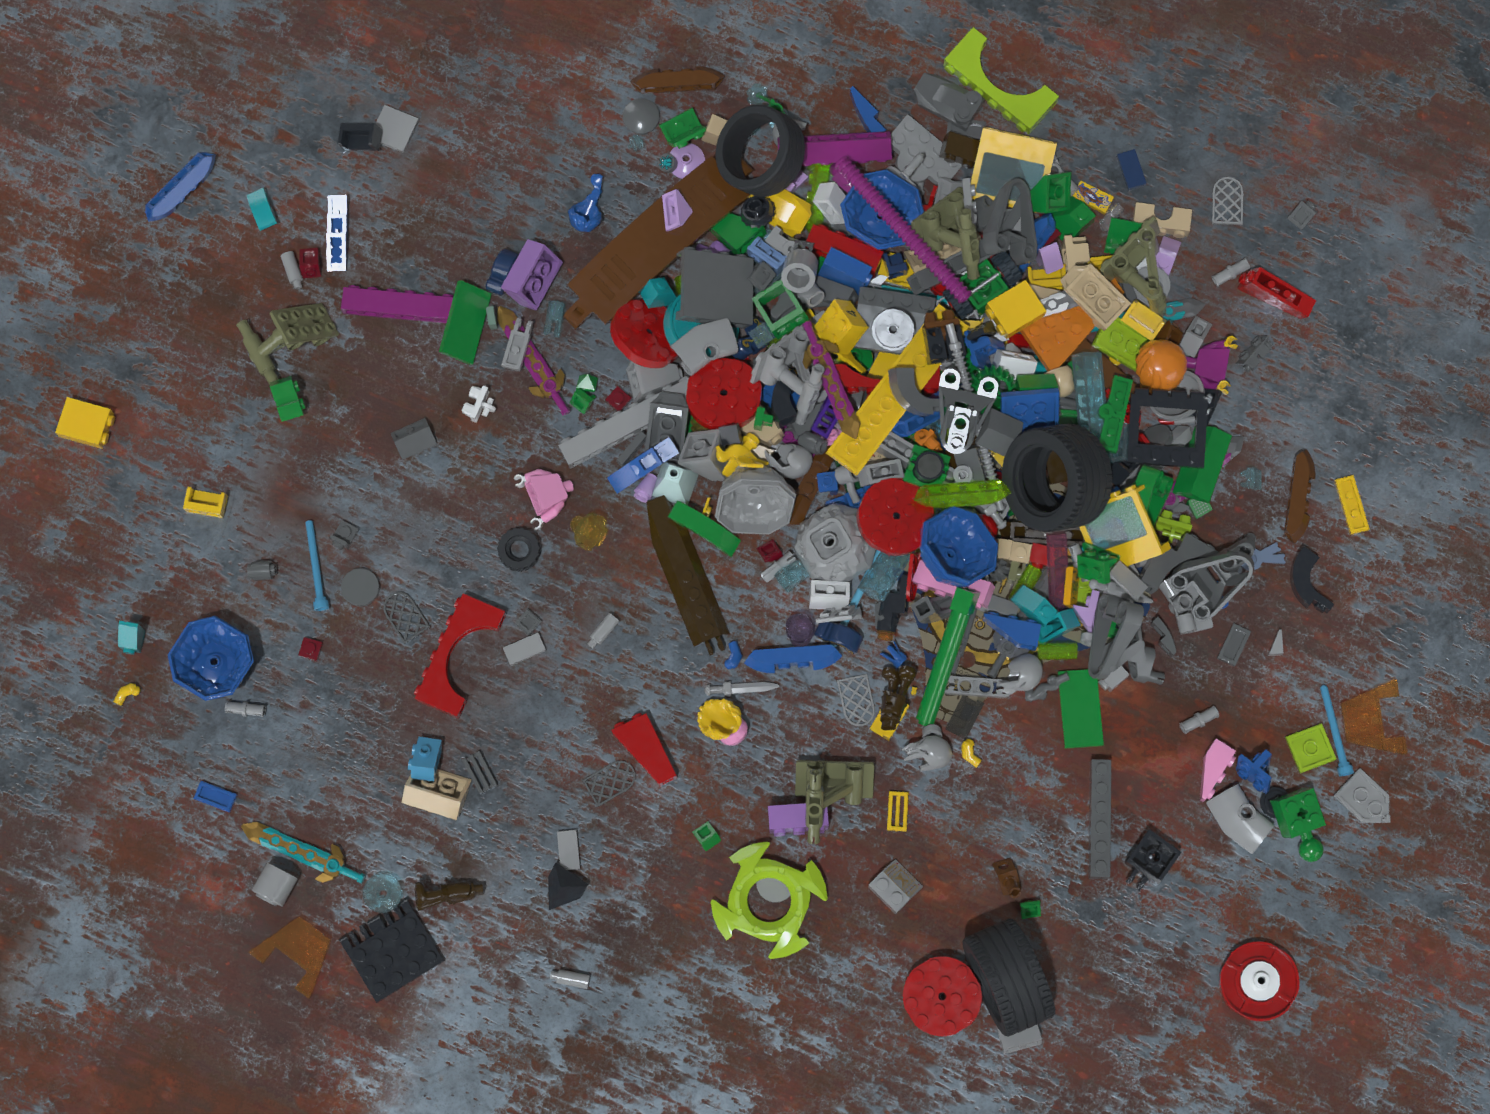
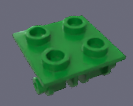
M1111 217L1104 253L1114 254L1118 247L1124 246L1128 242L1131 234L1137 233L1141 229L1143 223Z

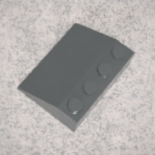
M860 286L856 310L869 328L853 348L900 355L905 347L901 350L890 351L883 349L876 343L872 333L875 317L879 312L887 308H898L905 311L913 321L914 337L924 324L925 313L934 311L936 298ZM895 326L889 328V331L895 333L897 330Z

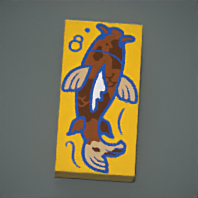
M1080 180L1078 184L1079 189L1073 197L1105 215L1114 197Z

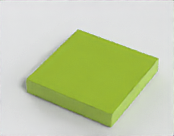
M1322 723L1285 737L1300 774L1337 760Z

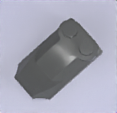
M924 73L914 88L919 107L964 131L968 130L985 103V99L977 91H968L936 74Z
M660 392L658 397L650 403L645 452L670 437L680 453L667 462L678 463L685 443L689 407L682 394Z

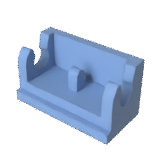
M759 236L747 248V255L750 258H753L757 263L764 261L769 264L778 277L783 270L786 255L783 256L763 242Z

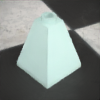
M665 462L661 465L652 496L658 498L664 495L669 502L676 503L678 500L688 505L699 474L679 464Z

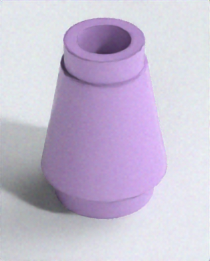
M651 473L647 474L634 489V497L644 503L650 500L657 477Z

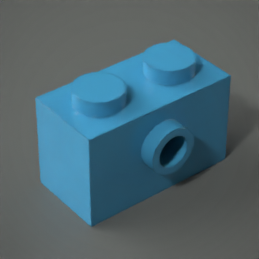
M418 737L417 744H413L412 748L413 759L410 758L408 762L411 778L434 782L442 753V740Z

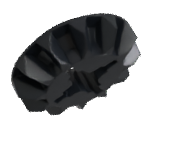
M1279 787L1269 788V792L1267 794L1263 793L1260 798V807L1263 813L1270 818H1276L1269 801L1275 799L1277 795L1280 797L1288 793Z

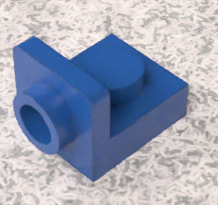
M835 471L818 473L819 492H830V495H837L838 485Z

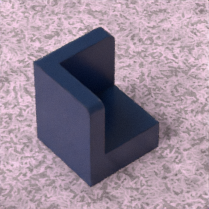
M887 253L883 254L882 259L889 280L907 275L906 262H903L901 253L888 256Z

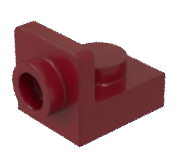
M318 248L300 249L299 267L302 278L321 277Z

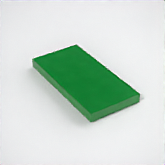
M462 280L457 282L439 353L468 365H473L491 293Z
M1088 669L1057 672L1058 676L1068 673L1070 680L1059 685L1064 749L1104 746L1098 679L1092 678L1089 675Z

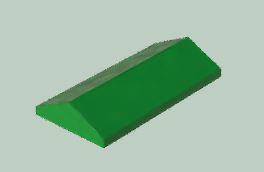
M1196 426L1188 445L1189 448H1195ZM1207 426L1204 469L1181 467L1172 493L1210 504L1232 435L1216 427Z

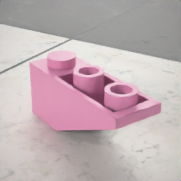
M1218 739L1213 741L1203 757L1200 801L1202 802L1206 798L1211 799L1216 791L1213 789L1216 782L1221 783L1226 775L1223 771L1227 766L1231 767L1236 759L1233 756L1236 751Z

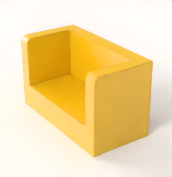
M1063 264L1062 269L1050 274H1046L1044 269L1031 270V267H1027L1026 277L1028 284L1064 291L1060 280L1066 275L1065 264Z
M1137 299L1134 300L1121 321L1150 341L1154 340L1167 321Z
M188 486L183 509L189 513L224 518L228 496L224 492L215 494L194 490Z

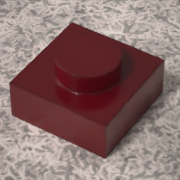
M617 386L605 399V402L616 411H622L631 402L632 398Z
M304 637L298 656L318 662L323 643Z

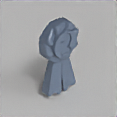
M1274 543L1261 551L1255 548L1251 557L1254 562V570L1258 569L1262 563H1286L1284 560L1285 554L1273 555L1281 551L1278 543ZM1244 563L1241 567L1249 571L1247 563Z

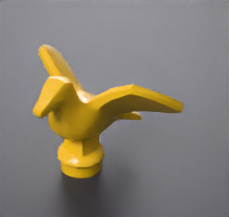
M747 433L742 438V444H731L725 451L719 445L715 447L716 457L719 462L723 463L729 460L722 471L724 476H730L737 466L764 468V465L769 464V462L757 459L752 454L751 449H756L759 444V439L754 434Z

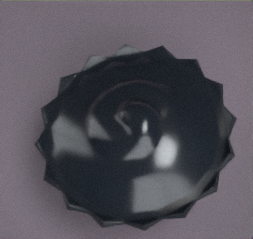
M752 196L748 198L741 208V221L751 228L766 226L775 215L774 211L776 208L774 207V202L766 197Z

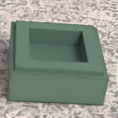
M487 307L489 328L491 330L498 329L494 307Z

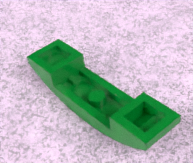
M678 500L667 516L677 524L688 528L715 545V548L729 557H732L741 542L740 539L724 527Z

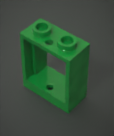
M782 280L774 282L772 286L757 293L752 298L777 340L809 320L795 294L783 285ZM786 291L796 309L775 323H772L763 305Z

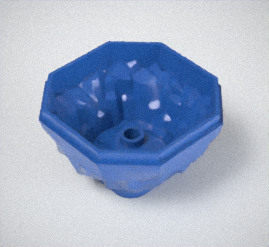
M888 170L864 174V178L867 177L868 182L872 183V187L875 186L876 191H880V195L884 196V200L887 199L888 204H892V208L896 209L895 212H899V216L904 217V221L908 222L907 225H911L914 219L924 213L919 189ZM853 186L840 204L846 230L858 240L877 250H886L905 245L902 242V238H899L898 234L894 233V229H890V225H887L886 221L877 218L879 217L878 212H875L874 208L870 207V203H866V199L862 198L863 195H859V191H855Z
M953 506L923 523L920 532V557L937 582L956 587H967L995 571L998 543L976 513Z
M217 616L188 622L168 653L173 681L205 701L233 695L254 662L248 635ZM217 659L218 663L216 665H212V661Z

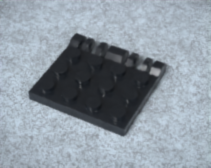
M407 898L400 901L402 908L407 914L406 916L403 915L397 904L393 905V910L400 918L395 923L391 919L389 912L386 910L382 912L390 925L387 928L379 915L367 921L374 936L370 937L363 924L359 926L360 932L364 935L366 941L360 944L357 939L358 937L353 931L348 934L356 947L353 948L346 935L339 939L376 1003L445 962Z

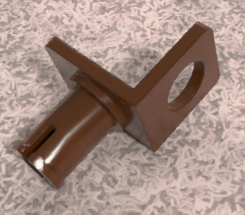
M1011 858L993 863L992 865L998 876L1003 896L1019 897L1021 895V885ZM1001 865H1009L1006 869H999Z

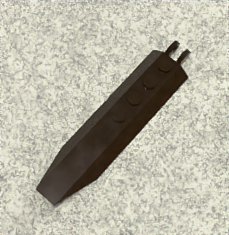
M664 495L646 502L651 541L693 646L696 647L704 643L709 656L714 654V651L709 641L716 639L720 651H724L725 648L720 636L729 634V630L688 529L667 517L673 507Z

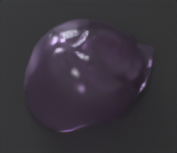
M804 613L791 615L786 621L787 637L795 647L807 646L814 636V621Z

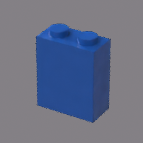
M833 247L830 248L818 273V276L853 288L857 295L859 294L860 286L867 287L873 275L869 274L872 269L871 266Z

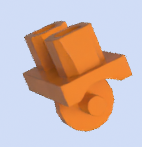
M920 429L915 433L914 439L919 446L941 454L944 452L932 429L929 431Z

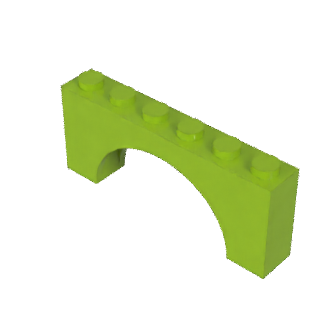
M973 27L944 59V69L949 74L957 76L961 84L969 86L973 91L980 93L988 101L987 104L992 109L999 110L1007 121L1011 120L1016 124L1019 131L1026 132L1029 135L1058 103L1059 96L1046 85L1038 91L1027 95H1013L995 87L985 76L980 63V55L986 46L987 38Z

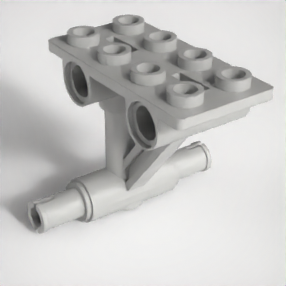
M802 325L795 327L789 335H784L778 343H773L767 351L759 353L756 357V365L751 372L752 377L750 380L752 384L760 380L769 386L775 385L777 381H782L800 395L796 406L798 411L795 421L799 425H804L807 422L808 414L814 409L815 402L820 394L821 378L825 370L820 364H815L812 367L811 374L809 368L805 369L802 361L809 338ZM789 367L796 368L798 377L789 371Z

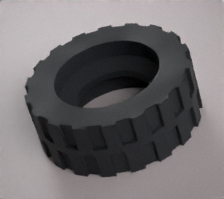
M513 528V530L506 531L507 533L501 536L497 547L501 562L506 568L518 572L527 571L529 568L534 567L540 556V545L536 536L524 528ZM515 541H523L528 545V554L522 559H516L510 554V546Z

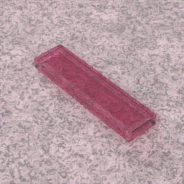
M1067 534L1046 535L1049 603L1057 611H1064L1069 609L1063 604L1066 568L1068 567Z

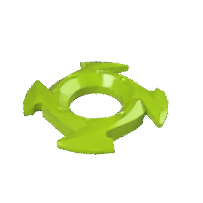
M767 841L746 846L729 857L733 863H739L741 868L729 894L728 909L714 899L711 900V907L718 930L726 940L732 937L734 929H738L761 940L777 942L768 956L770 959H775L796 953L809 944L805 937L800 938L797 933L809 907L810 892L824 901H827L828 897L826 884L821 872L812 860L806 864V870L802 872L776 860L760 859L770 845V842ZM761 879H777L785 884L790 892V909L778 921H761L749 909L748 893L751 887Z

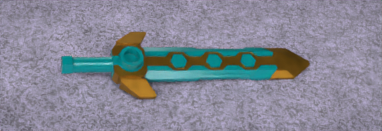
M259 822L241 825L249 840L276 850L321 872H325L315 878L317 881L322 883L332 881L335 877L340 876V874L357 880L359 883H363L365 879V874L344 867V856L336 845L331 844L333 854L331 855Z

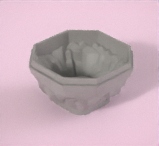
M764 465V468L737 466L735 471L723 481L720 488L715 518L732 533L769 535L790 523L796 493L793 487L787 484L785 479L769 465Z
M832 503L800 523L794 550L812 580L849 582L871 568L876 549L869 546L859 532L856 519L857 508ZM834 539L833 545L829 546V540Z

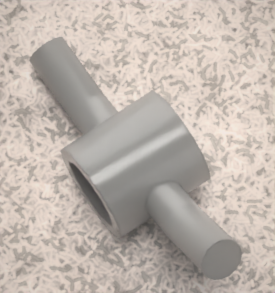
M838 466L835 470L837 482L841 485H847V490L853 504L859 502L860 499L854 486V482L859 481L858 475H854L844 466Z

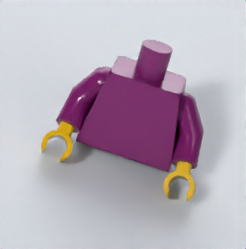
M1229 336L1226 340L1215 341L1203 346L1198 350L1196 358L1186 356L1187 368L1194 369L1193 373L1200 378L1204 388L1220 390L1225 395L1229 393L1224 389L1226 386L1231 387L1225 380L1230 349L1227 348L1237 349L1238 345H1231L1232 341L1238 340L1236 337Z

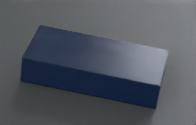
M1135 149L1117 154L1116 157L1128 191L1146 186L1147 183Z

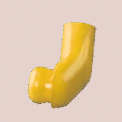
M134 683L121 687L113 702L122 706L127 696L131 694L137 696L139 694L140 687Z
M966 739L961 745L962 757L977 768L982 760L974 755V741Z

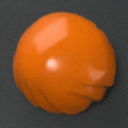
M1168 340L1149 341L1139 349V354L1135 359L1137 364L1136 374L1140 377V383L1150 386L1151 390L1163 389L1170 391L1175 389L1184 379V374L1187 371V358L1183 349Z

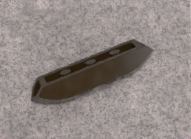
M1007 522L1006 527L999 530L1003 539L1013 540L1014 542L1063 545L1079 542L1081 546L1085 542L1079 527L1052 532H1038L1028 528L1022 522ZM1086 526L1094 543L1097 538L1093 527Z

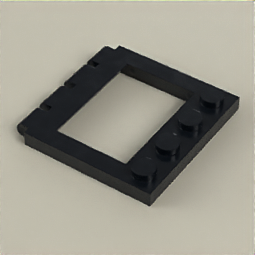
M1135 387L1134 394L1130 395L1126 463L1204 469L1208 400L1204 399V392H1190V398H1187V391L1171 390V397H1168V390L1152 389V395H1149V388ZM1140 406L1197 410L1195 448L1138 444Z

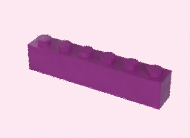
M890 131L804 136L805 154L802 166H811L817 163L829 165L836 163L844 156H847L848 160L852 162L858 161L859 163H867L873 160L878 162L892 160ZM777 137L778 150H779L780 138Z
M350 285L349 287H343L341 310L343 314L446 324L454 296L450 294L435 296L434 293L425 292L423 295L409 290L402 293L395 289L381 291L375 287L360 289L359 286Z

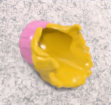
M724 698L722 700L710 699L705 701L703 706L699 707L700 712H697V722L705 736L713 740H720L729 746L740 744L747 736V723L741 718L739 707L734 705L732 701Z

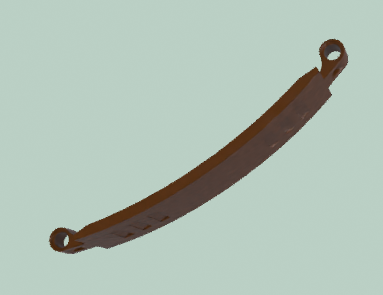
M712 156L666 192L668 193L675 189L679 190L693 211L682 226L666 231L661 196L604 247L567 284L579 297L563 316L575 330L584 324L592 313L607 325L621 306L633 300L643 290L649 279H655L679 257L677 256L678 252L685 247L692 246L750 197L748 193L731 186L723 179L718 170L716 160ZM741 157L742 171L747 178L754 170Z

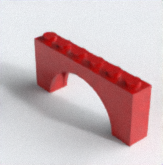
M462 594L461 598H457L454 604V608H456L454 614H450L446 622L448 627L445 633L442 632L438 639L439 647L437 650H433L430 657L432 662L429 667L425 668L422 674L423 682L421 685H417L414 692L417 702L457 719L460 718L467 701L459 696L450 685L448 662L451 653L459 641L472 632L479 630L499 632L506 617L505 611L466 594Z

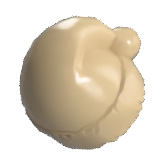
M1067 365L1044 373L1055 374L1059 397H1066L1075 389L1073 371Z

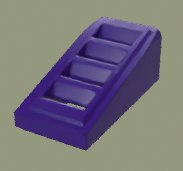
M828 396L824 400L810 428L825 439L828 438L838 421L834 411L829 408L831 402ZM825 412H830L831 414H833V417H829L825 414ZM822 417L830 421L829 425L821 420ZM818 424H821L822 426L827 428L826 431H823L822 429L818 428Z

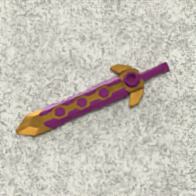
M499 306L497 322L509 339L517 316L513 311ZM521 325L519 332L525 333V329ZM530 340L523 362L538 386L529 387L532 395L540 398L552 397L561 410V414L565 416L571 411L559 395L561 386L563 387L565 374L559 369L555 378L545 360Z
M807 321L802 326L807 333L811 345L807 347V351L805 350L802 363L805 369H808L812 364V360L813 365L820 364L824 367L825 370L821 378L822 385L831 402L843 433L856 439L860 422L829 352L839 353L838 347L829 341L817 340L811 321Z

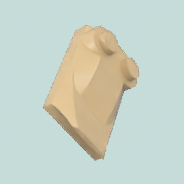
M1091 263L1085 266L1075 265L1060 280L1064 291L1088 314L1093 324L1103 331L1131 304Z

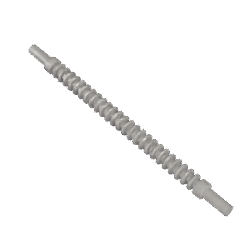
M947 324L946 328L951 342L949 347L953 351L952 356H955L953 361H956L955 366L958 367L957 370L960 373L961 388L972 392L974 389L971 388L972 383L969 382L971 379L968 377L969 372H966L968 367H965L966 361H963L965 356H962L961 342H958L954 324ZM968 404L966 408L974 410V405ZM981 425L980 429L978 430V432H977V434H976L977 437H978V434H979V432H980V430H981V428H982V425ZM977 444L980 447L978 451H981L980 457L983 458L981 462H984L983 467L986 468L984 471L987 473L986 478L989 479L987 483H990V486H988L989 492L993 494L997 511L1003 510L1004 505L999 491L1001 486L1000 483H997L999 479L995 477L997 473H994L996 468H993L994 462H991L993 459L990 457L991 452Z

